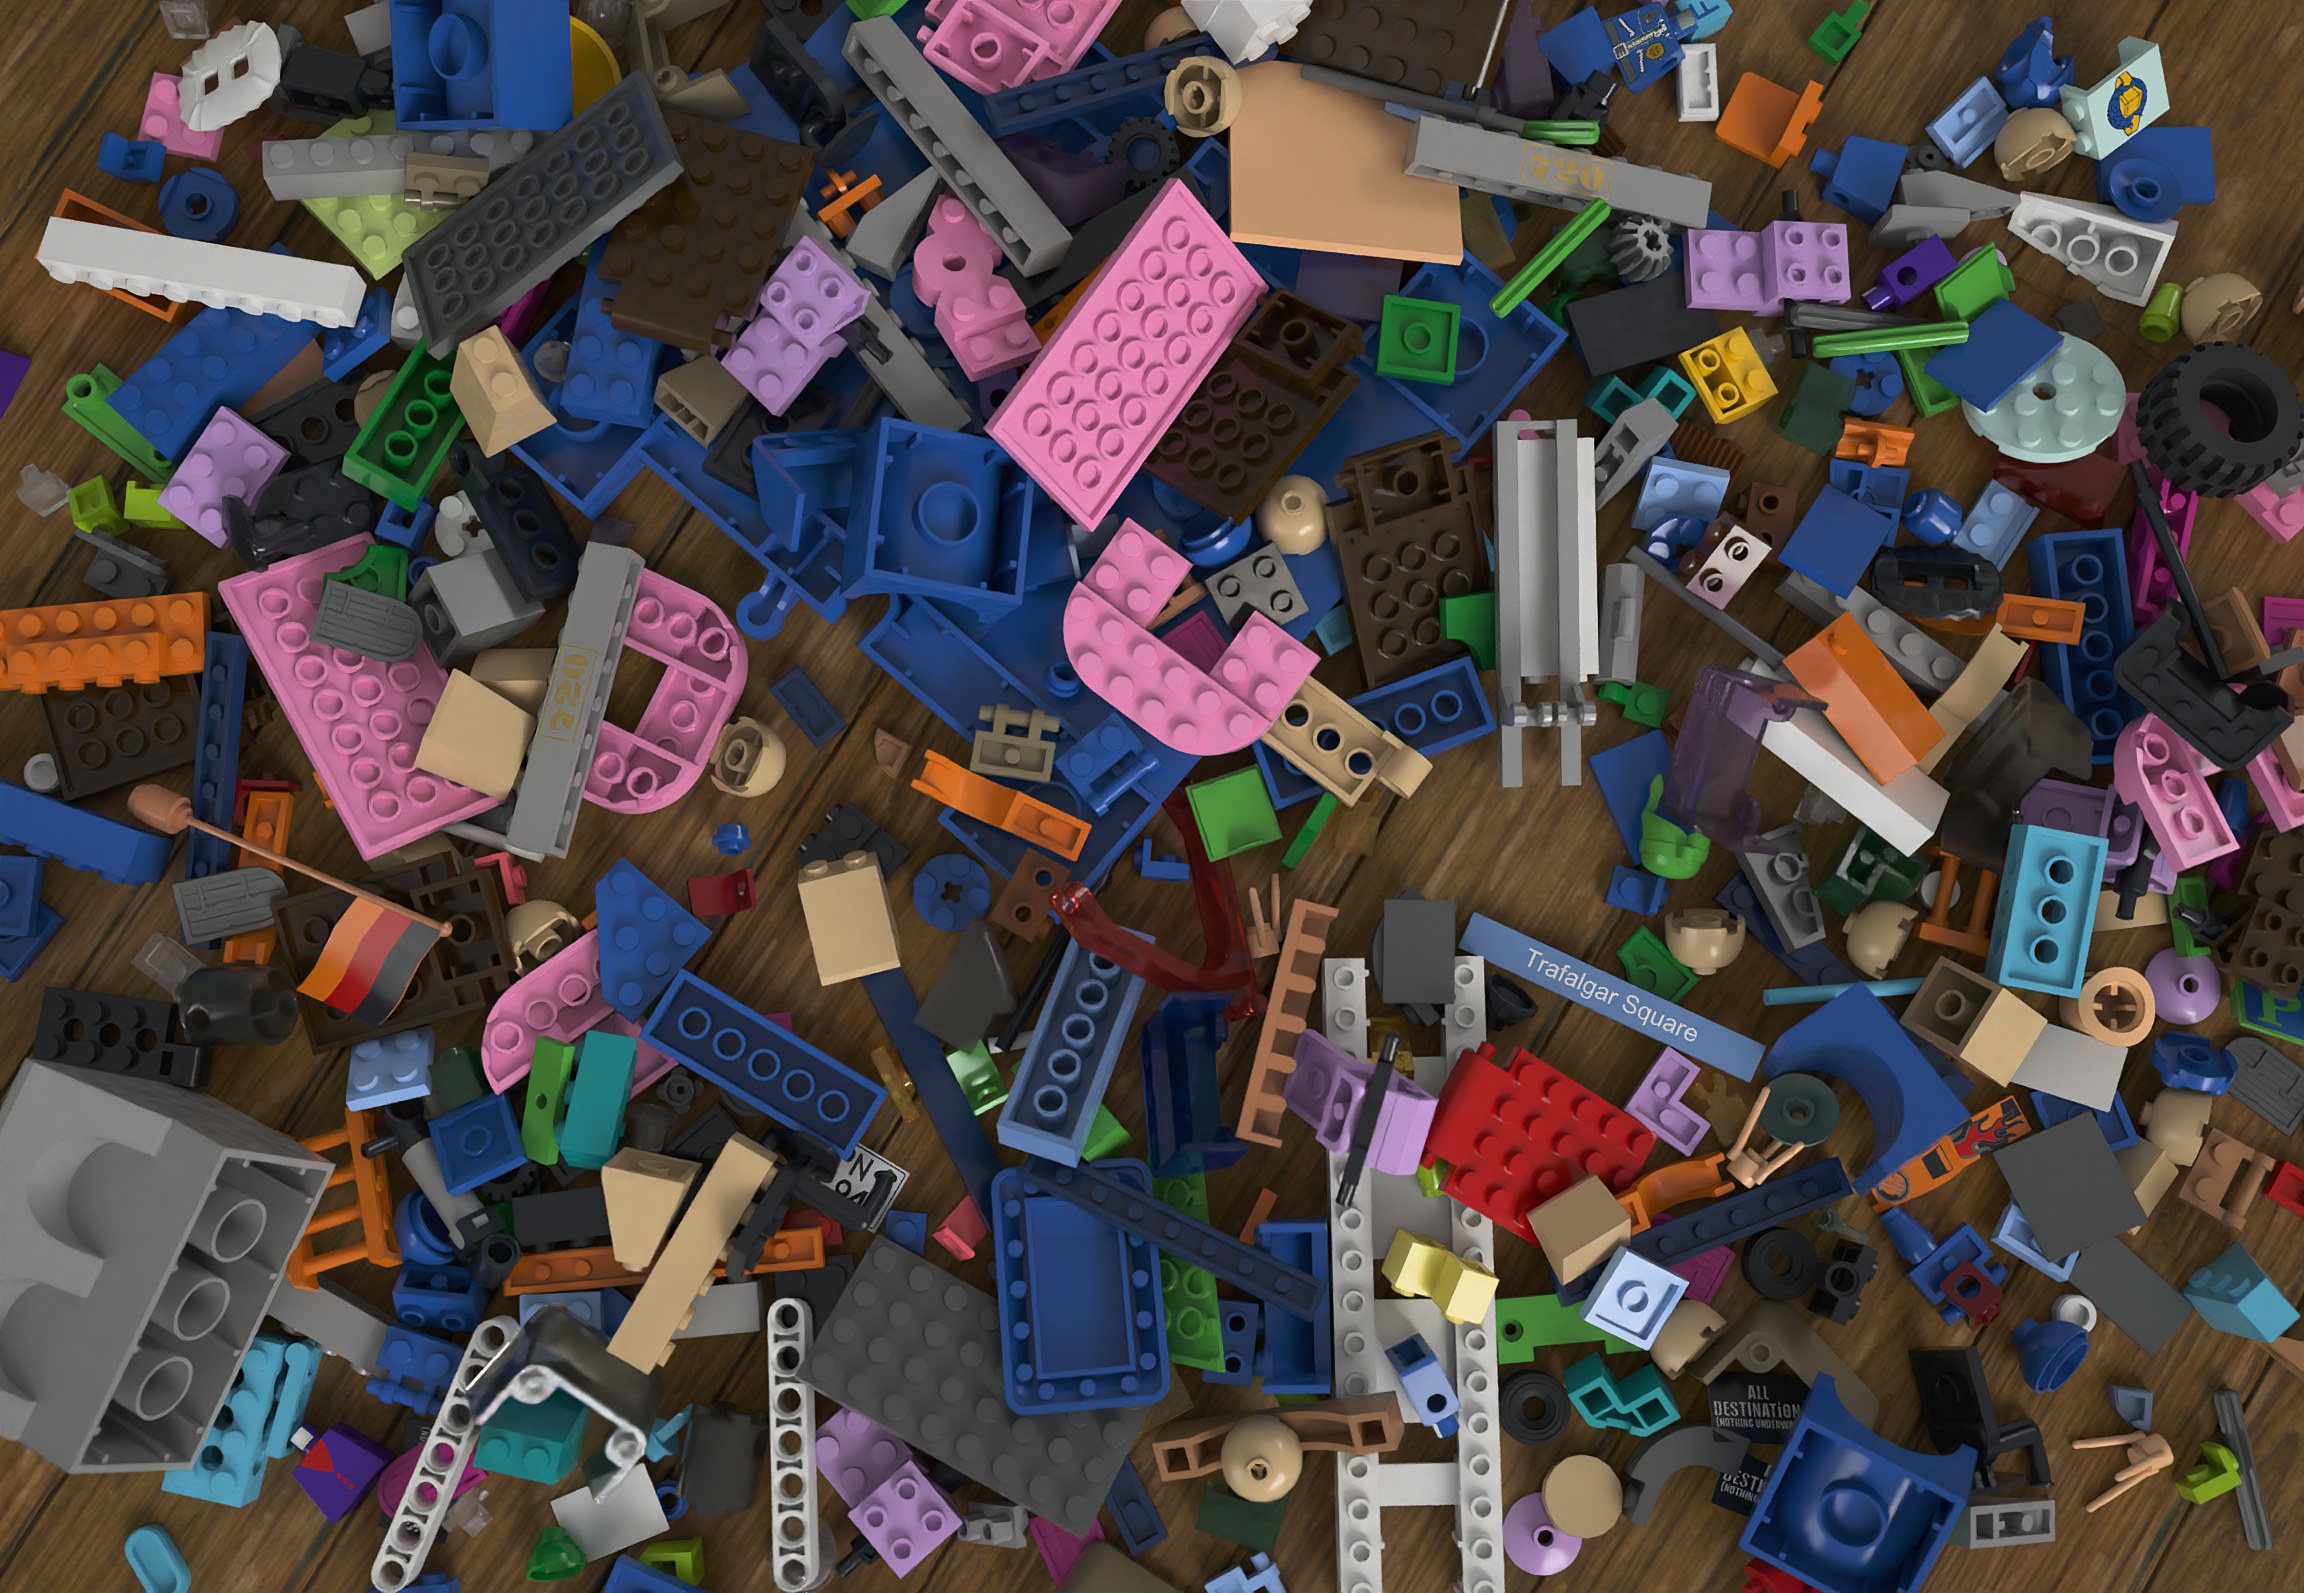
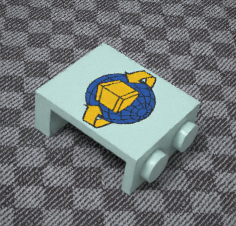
M2128 36L2117 44L2121 60L2120 67L2088 91L2067 84L2059 88L2063 115L2077 136V142L2071 141L2074 148L2073 152L2100 161L2170 109L2159 47L2156 43Z

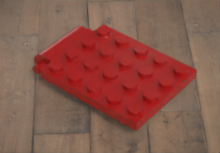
M1482 1040L1476 1053L1463 1049L1436 1098L1438 1102L1418 1164L1430 1170L1437 1156L1450 1163L1437 1189L1543 1250L1526 1213L1591 1174L1597 1175L1613 1196L1629 1189L1651 1152L1658 1135L1643 1123L1520 1047L1514 1046L1502 1069L1489 1062L1497 1048Z

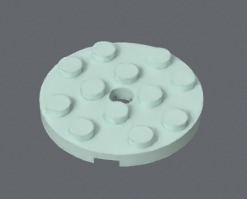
M2059 331L2058 333L2065 337L2063 345L1987 413H1984L1961 397L1964 415L1971 428L1979 437L1982 435L1986 436L1989 440L1999 445L1998 451L2011 457L2038 463H2057L2083 457L2095 451L2097 445L2113 435L2125 408V384L2112 360L2092 344L2071 336L2067 332ZM2039 388H2043V392L2050 394L2052 399L2040 400L2033 393L2038 392Z

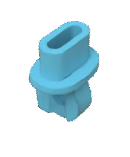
M690 1403L669 1422L660 1418H650L645 1423V1430L636 1438L637 1444L653 1462H658L665 1455H673L679 1449V1437L676 1432L698 1413L697 1409Z

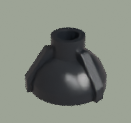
M1500 975L1490 977L1484 986L1487 1009L1485 1012L1486 1025L1492 1030L1501 1032L1505 1025L1510 1027L1532 1018L1539 1010V1006L1535 1004L1528 993Z

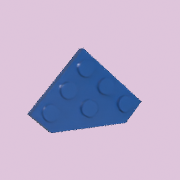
M621 857L595 886L602 1000L634 1025L674 980L679 970L684 968L713 936V932Z

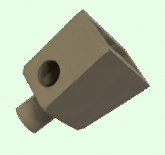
M705 355L659 376L653 401L708 450L722 436L750 391L716 357Z

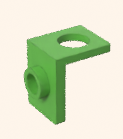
M980 1037L945 1054L975 1116L1007 1100L1008 1090ZM997 1092L992 1098L979 1102L985 1095Z

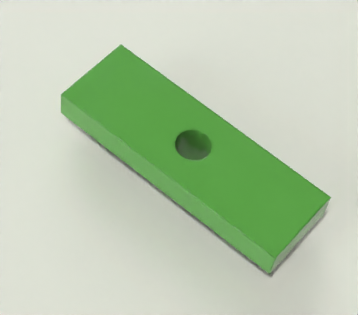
M538 1036L535 1041L521 1138L528 1158L544 1165H551L557 1163L560 1145L555 1144V1134L559 1121L564 1120L566 1107L564 1103L565 1092L570 1081L571 1068L574 1064L575 1046L549 1036Z

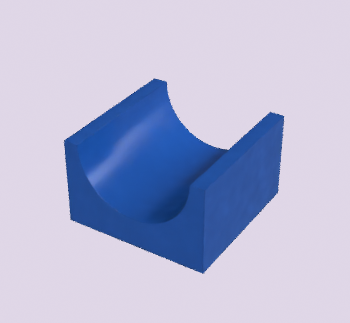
M389 0L396 130L429 133L473 130L558 132L573 120L569 0Z
M882 416L856 444L839 596L856 599L863 595L876 593L925 595L950 600L970 607L977 612V622L988 624L996 622L1022 605L1034 479L993 439Z
M1862 980L1782 1034L1760 1067L1769 1080L1795 1070L1826 1072L1842 1079L1860 1094L1871 1112L1875 1126V1147L1872 1158L1861 1176L1851 1184L1860 1197H1863L1938 1144L1971 1116Z
M1819 1371L1756 1496L1738 1546L1824 1593H1918L1968 1502L1978 1451L1962 1443L1959 1450L1953 1454L1930 1456L1906 1450L1888 1442L1870 1431L1849 1413L1837 1396L1834 1385L1835 1378Z

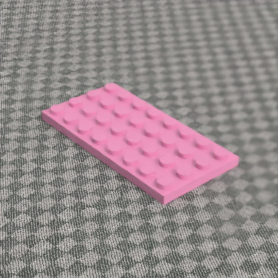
M1169 178L999 406L984 429L1083 530L1093 532L1254 311L1259 294L1262 292L1267 293L1270 287L1179 178Z
M369 531L309 553L270 564L266 572L257 573L250 571L218 583V590L242 635L245 637L251 652L364 861L512 800L514 796L510 789L506 800L502 801L413 766L424 734L449 680V675L445 668L439 669L423 638L414 654L406 660L395 663L374 661L365 656L309 640L317 615V608L321 603L324 573L342 572L354 567L365 556L368 544H376Z

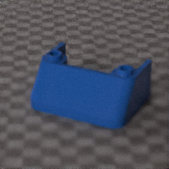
M872 426L764 434L753 439L751 458L764 522L790 552L798 551L800 529L804 519L803 511L849 507L856 444Z
M1328 1216L1264 1219L1260 1222L1259 1228H1254V1247L1328 1283L1329 1286L1312 1323L1265 1301L1264 1351H1257V1376H1265L1263 1394L1330 1393L1332 1357Z

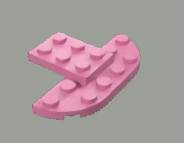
M598 928L588 932L517 981L499 998L486 1021L487 1024L481 1047L483 1067L487 1079L497 1096L531 1072L535 1041L538 1036H549L574 1045L573 1056H575L578 1042H585L587 1030L636 1038L640 1049L631 1098L627 1102L679 1065L675 1059L638 1038L648 1022L643 1015L632 1025L602 1000Z

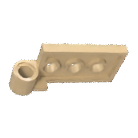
M1310 675L1275 723L1259 738L1350 808H1352L1374 778H1377L1398 795L1409 799L1433 768L1432 764L1419 752L1404 744L1389 731L1385 730L1384 732ZM1294 705L1303 707L1308 715L1307 722L1299 727L1290 725L1285 718V711ZM1325 729L1334 731L1339 737L1338 747L1331 751L1320 748L1317 743V735L1320 731ZM1356 753L1364 754L1370 760L1371 768L1364 775L1353 773L1349 767V759Z

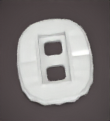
M250 20L246 26L235 25L231 31H221L216 39L207 40L204 48L192 51V60L182 66L183 79L177 85L180 94L178 103L182 110L180 118L188 125V129L198 132L217 130L221 126L232 124L235 119L245 117L249 111L258 109L264 100L272 96L275 86L280 82L282 59L277 37L265 22L257 23ZM248 59V72L235 79L234 66ZM218 75V88L206 95L205 82Z

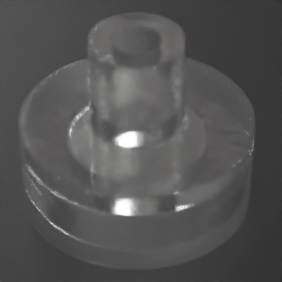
M554 340L543 343L533 359L538 372L550 381L564 382L571 345L567 342Z

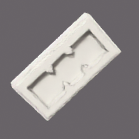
M1715 43L1681 44L1686 57L1675 66L1678 122L1716 121L1719 116Z

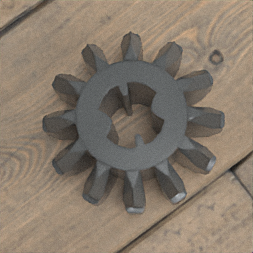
M1638 214L1630 216L1616 226L1609 234L1611 241L1606 248L1613 254L1610 262L1616 263L1619 267L1618 275L1626 274L1630 283L1635 281H1641L1642 283L1651 281L1671 264L1670 255L1674 249L1667 243L1671 235L1664 234L1662 222L1654 224L1650 214L1644 217Z

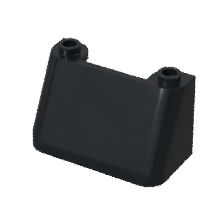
M2168 594L2154 607L2116 658L2113 667L2114 678L2120 686L2215 766L2222 770H2239L2249 764L2295 722V698L2281 686L2268 680L2255 681L2240 694L2223 681L2214 682L2210 670L2177 643L2190 629L2191 617L2185 606Z

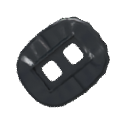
M1909 545L1897 548L1890 547L1875 555L1868 566L1871 593L1878 596L1882 606L1893 607L1899 615L1912 613L1920 619L1932 617L1938 621L1951 618L1959 622L1968 617L1980 620L1987 614H1995L2000 604L2004 602L2002 578L1994 563L1984 559L1979 553H1968L1961 548L1950 550L1943 546L1930 548L1925 545L1918 547ZM1903 577L1923 578L1926 581V587L1904 585ZM1943 580H1961L1965 582L1966 590L1944 588Z

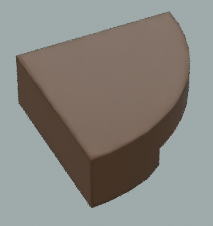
M878 728L874 740L876 758L883 771L897 781L914 746Z

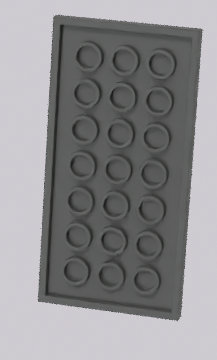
M638 68L401 255L427 351L438 361L451 351L457 350L460 343L467 340L478 330L487 327L501 312L510 305L518 303L532 288L541 281L549 279L554 271L571 258L580 255L585 247L602 234L611 231L617 222L633 210L643 206L648 198L665 185L674 182L678 175L685 170L649 80Z
M878 1233L794 1379L1081 1540L1086 1538L1152 1404L1037 1415H1019L1012 1411L1005 1397L999 1300Z

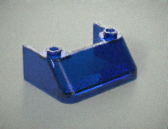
M1171 992L1142 1026L1140 1051L1151 1173L1155 1179L1176 1178L1229 1168L1249 1152V1143H1240L1239 1137L1233 1134L1230 1127H1223L1216 1052L1221 1048L1222 1043L1227 1041L1229 1034L1228 1022L1226 1019H1223L1222 1013L1234 1001V992Z

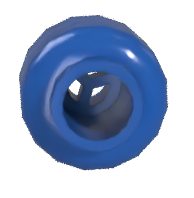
M1928 488L1924 491L1918 490L1914 492L1902 508L1905 529L1926 544L1937 545L1945 540L1950 541L1957 536L1962 528V522L1960 521L1962 518V508L1960 504L1937 488Z

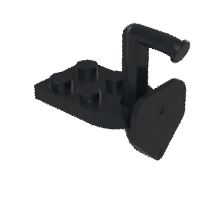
M777 16L764 22L748 68L800 127V145L815 149L817 156L815 165L830 169L840 166L858 154L867 145L881 114L876 108H873L854 120L851 118L880 100L864 80L839 94L833 82L824 72L821 64L808 54L798 42L796 35L791 29L785 27ZM832 139L825 147L820 143Z
M347 451L268 480L255 493L250 511L240 497L231 494L222 497V529L251 571L257 573L268 571L267 554L278 551L290 555H301L377 527L379 521L367 487L342 474L344 456ZM277 510L280 514H278V513H273V514H271L270 512Z
M769 1128L759 1144L772 1152H775L777 1149L788 1162L784 1165L776 1160L773 1164V1167L779 1171L771 1183L768 1192L732 1246L724 1274L739 1282L745 1270L753 1273L764 1254L763 1249L769 1238L773 1240L785 1221L784 1216L790 1207L788 1202L791 1197L850 1231L856 1233L863 1232L871 1226L886 1201L893 1183L897 1181V1176L885 1170L876 1171L874 1173L875 1183L862 1206L820 1183H831L837 1174L841 1158L835 1150L805 1132Z
M1925 1346L1908 1350L1928 1430L1940 1455L1945 1456L1955 1453L1959 1450L1962 1443L1978 1451L1969 1496L2001 1492L2025 1483L2026 1478L2023 1473L1993 1471L1992 1463H1994L1998 1455L2023 1446L2026 1448L2032 1473V1481L2029 1482V1485L2055 1487V1483L2051 1481L2048 1458L2041 1432L2036 1422L2030 1418H2020L1998 1426L1977 1346Z

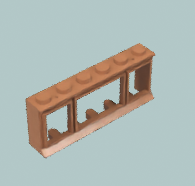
M1296 898L1294 900L1236 1137L1278 1148L1281 1147L1282 1140L1277 1137L1283 1111L1286 1109V1101L1282 1098L1288 1073L1293 1072L1296 1068V1061L1293 1059L1299 1035L1306 1028L1305 1021L1312 993L1316 988L1315 981L1322 952L1326 948L1325 940L1329 924L1338 917L1339 909Z

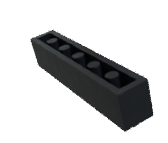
M1186 165L1070 230L1069 233L1074 239L1060 266L1026 278L1013 263L994 273L993 275L1008 279L1026 307V322L1028 324L1032 323L1037 318L1035 314L1046 307L1052 310L1119 247L1169 178H1179L1208 214L1211 215L1210 206L1189 167Z
M710 1172L700 1173L669 1234L675 1233L674 1226L681 1223ZM603 1186L512 1198L515 1239L519 1246L529 1245L530 1253L555 1250L554 1242L564 1240L570 1241V1248L594 1245V1236L610 1235V1242H612ZM759 1188L752 1200L758 1206L763 1199L761 1188Z

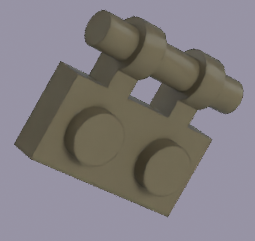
M407 152L404 205L420 206V210L423 211L443 208L454 209L457 212L476 197L474 195H478L487 188L489 160Z
M998 703L997 707L981 705L979 720L994 722L992 733L976 730L970 771L1050 784L1056 743L1042 741L1041 736L1043 730L1058 732L1061 717L1045 715V710L1033 709L1032 712L1010 709V705ZM1007 725L1029 728L1028 738L1005 735Z

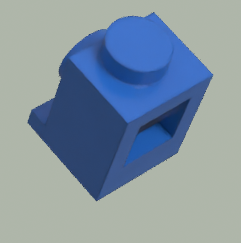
M425 496L414 513L388 500L374 533L385 542L409 549V551L421 555L424 550L422 547L437 511L429 505L430 499ZM410 517H415L411 527L407 528V520Z

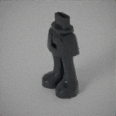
M1594 68L1585 82L1580 80L1577 85L1571 87L1548 108L1547 112L1551 117L1550 120H1595L1600 127L1599 141L1610 114V109L1608 108L1613 105L1610 99L1620 85ZM1565 144L1563 148L1569 150L1585 148L1588 144Z

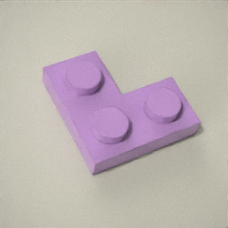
M1664 1046L1621 1110L1643 1123L1658 1135L1659 1138L1687 1157L1691 1155L1711 1126L1709 1122L1679 1102L1701 1068L1670 1046Z

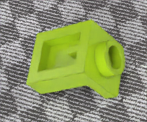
M102 475L66 492L73 521L78 528L91 533L93 528L96 527L114 537L131 528L129 521L125 520L124 516L117 510L111 484Z
M2207 1440L2200 1443L2199 1446L2209 1465L2195 1466L2186 1471L2185 1478L2175 1482L2182 1498L2197 1504H2202L2242 1484L2236 1471L2239 1465L2232 1452L2225 1446Z

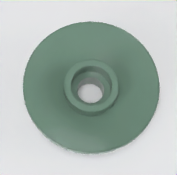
M1793 1073L1779 1076L1765 1086L1770 1088V1093L1759 1115V1120L1766 1132L1777 1141L1789 1146L1802 1141L1805 1147L1813 1146L1826 1140L1836 1129L1840 1115L1839 1103L1834 1092L1823 1081L1810 1075ZM1794 1112H1799L1803 1114L1805 1118L1798 1120L1792 1118L1790 1115Z

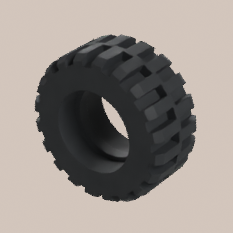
M2216 341L2214 344L2212 342H2205L2184 351L2146 385V390L2141 393L2137 403L2140 410L2136 412V427L2141 428L2137 435L2140 446H2145L2148 451L2146 458L2151 465L2155 463L2162 470L2159 474L2167 481L2174 480L2178 483L2177 488L2190 493L2192 490L2197 491V496L2213 498L2216 495L2217 498L2226 499L2251 491L2289 463V460L2296 455L2300 448V439L2304 437V422L2300 421L2304 418L2303 403H2298L2299 391L2295 383H2289L2286 379L2288 373L2281 366L2279 368L2275 367L2270 362L2272 360L2271 357L2263 352L2256 354L2252 352L2253 347L2244 344H2238L2234 347L2233 342ZM2200 399L2209 401L2226 412L2237 429L2239 442L2223 436L2210 425L2201 409Z

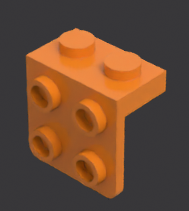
M1745 72L1714 131V136L1716 139L1780 169L1790 154L1795 157L1798 155L1805 143L1807 135L1802 133L1807 122L1813 124L1823 106V102L1819 101L1818 98L1824 86L1810 80L1802 93L1798 95L1752 72Z

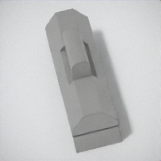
M1610 564L1601 571L1597 607L1599 674H1591L1590 684L1601 685L1605 684L1606 681H1610L1625 688L1635 684L1645 571L1636 564Z

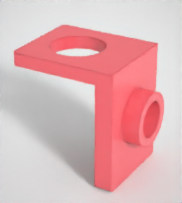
M501 852L474 859L477 870L500 865L509 905L518 907L526 903L523 888L527 887V877L523 866L517 864L516 855Z
M966 1195L931 1235L961 1262L975 1255L972 1249L988 1231L970 1196Z

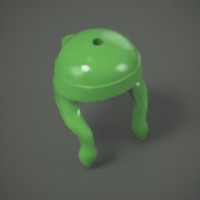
M1657 774L1650 785V797L1641 815L1643 825V839H1640L1639 844L1641 862L1645 868L1656 875L1670 879H1688L1699 872L1701 865L1705 863L1709 854L1712 830L1709 824L1703 820V809L1709 799L1710 788L1706 783L1695 795L1692 811V822L1695 832L1687 836L1681 828L1655 813L1664 790L1662 774Z

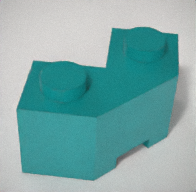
M1657 364L1635 392L1614 375L1609 374L1599 377L1580 401V404L1605 424L1612 427L1623 411L1654 396L1676 421L1698 392L1670 368Z
M1596 1351L1563 1370L1567 1395L1589 1426L1605 1429L1606 1425L1628 1429L1629 1433L1633 1435L1647 1437L1681 1418L1673 1391L1653 1363L1617 1381Z

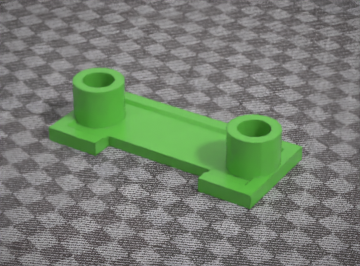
M101 363L96 366L90 375L80 373L73 376L67 383L66 388L69 399L61 410L154 483L168 485L181 464L178 467L174 466L104 401L125 381ZM91 389L90 394L86 397L87 391Z
M1556 1293L1495 1299L1496 1346L1499 1364L1534 1361V1346L1604 1340L1606 1354L1642 1350L1640 1347L1585 1321L1579 1315V1311L1586 1300L1568 1307H1561ZM1509 1323L1515 1325V1332L1513 1334H1506L1505 1326Z

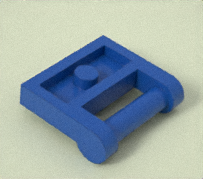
M1115 711L1053 762L1099 817L1109 810L1107 807L1148 771L1153 773L1161 766L1155 756L1142 744ZM1132 751L1138 760L1096 794L1090 785Z

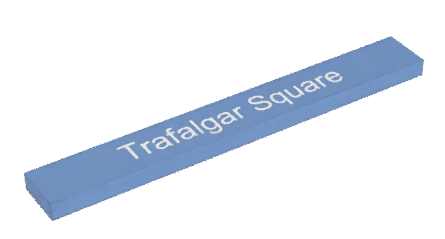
M1476 912L1473 913L1457 947L1474 956H1483V960L1748 1083L1751 1082L1766 1049V1046Z

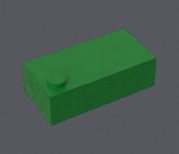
M422 335L344 456L342 474L412 513L415 512L449 458L450 445L455 441H459L469 426L450 391L457 357L456 351H451L438 361L428 353Z

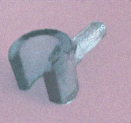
M1824 1206L1818 1208L1829 1214L1830 1219L1827 1225L1823 1226L1821 1223L1811 1220L1812 1225L1816 1229L1827 1232L1835 1230L1864 1245L1867 1244L1870 1238L1869 1235L1841 1221L1837 1211Z

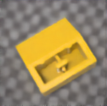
M1742 326L1689 349L1678 356L1714 422L1717 424H1728L1754 412L1779 393Z

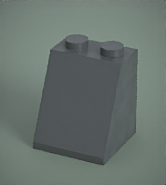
M496 548L427 567L405 601V604L412 607L419 615L423 626V639L439 669L447 668L533 628L546 611L543 600L529 604L525 603Z

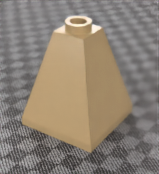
M624 1147L603 1165L601 1176L616 1261L622 1262L623 1268L631 1271H645L653 1262L702 1172V1163Z

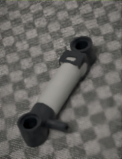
M416 1097L382 1105L374 1121V1131L378 1138L361 1145L360 1151L362 1156L370 1159L395 1149L450 1231L446 1241L460 1262L473 1257L469 1264L471 1278L476 1284L484 1288L493 1289L500 1287L507 1281L521 1257L519 1243L512 1236L504 1233L507 1225L492 1204L484 1207L473 1189L456 1197L447 1192L429 1125L423 1117L424 1104L422 1100Z

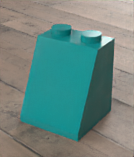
M518 1370L482 1426L472 1467L554 1485L578 1467L597 1387Z

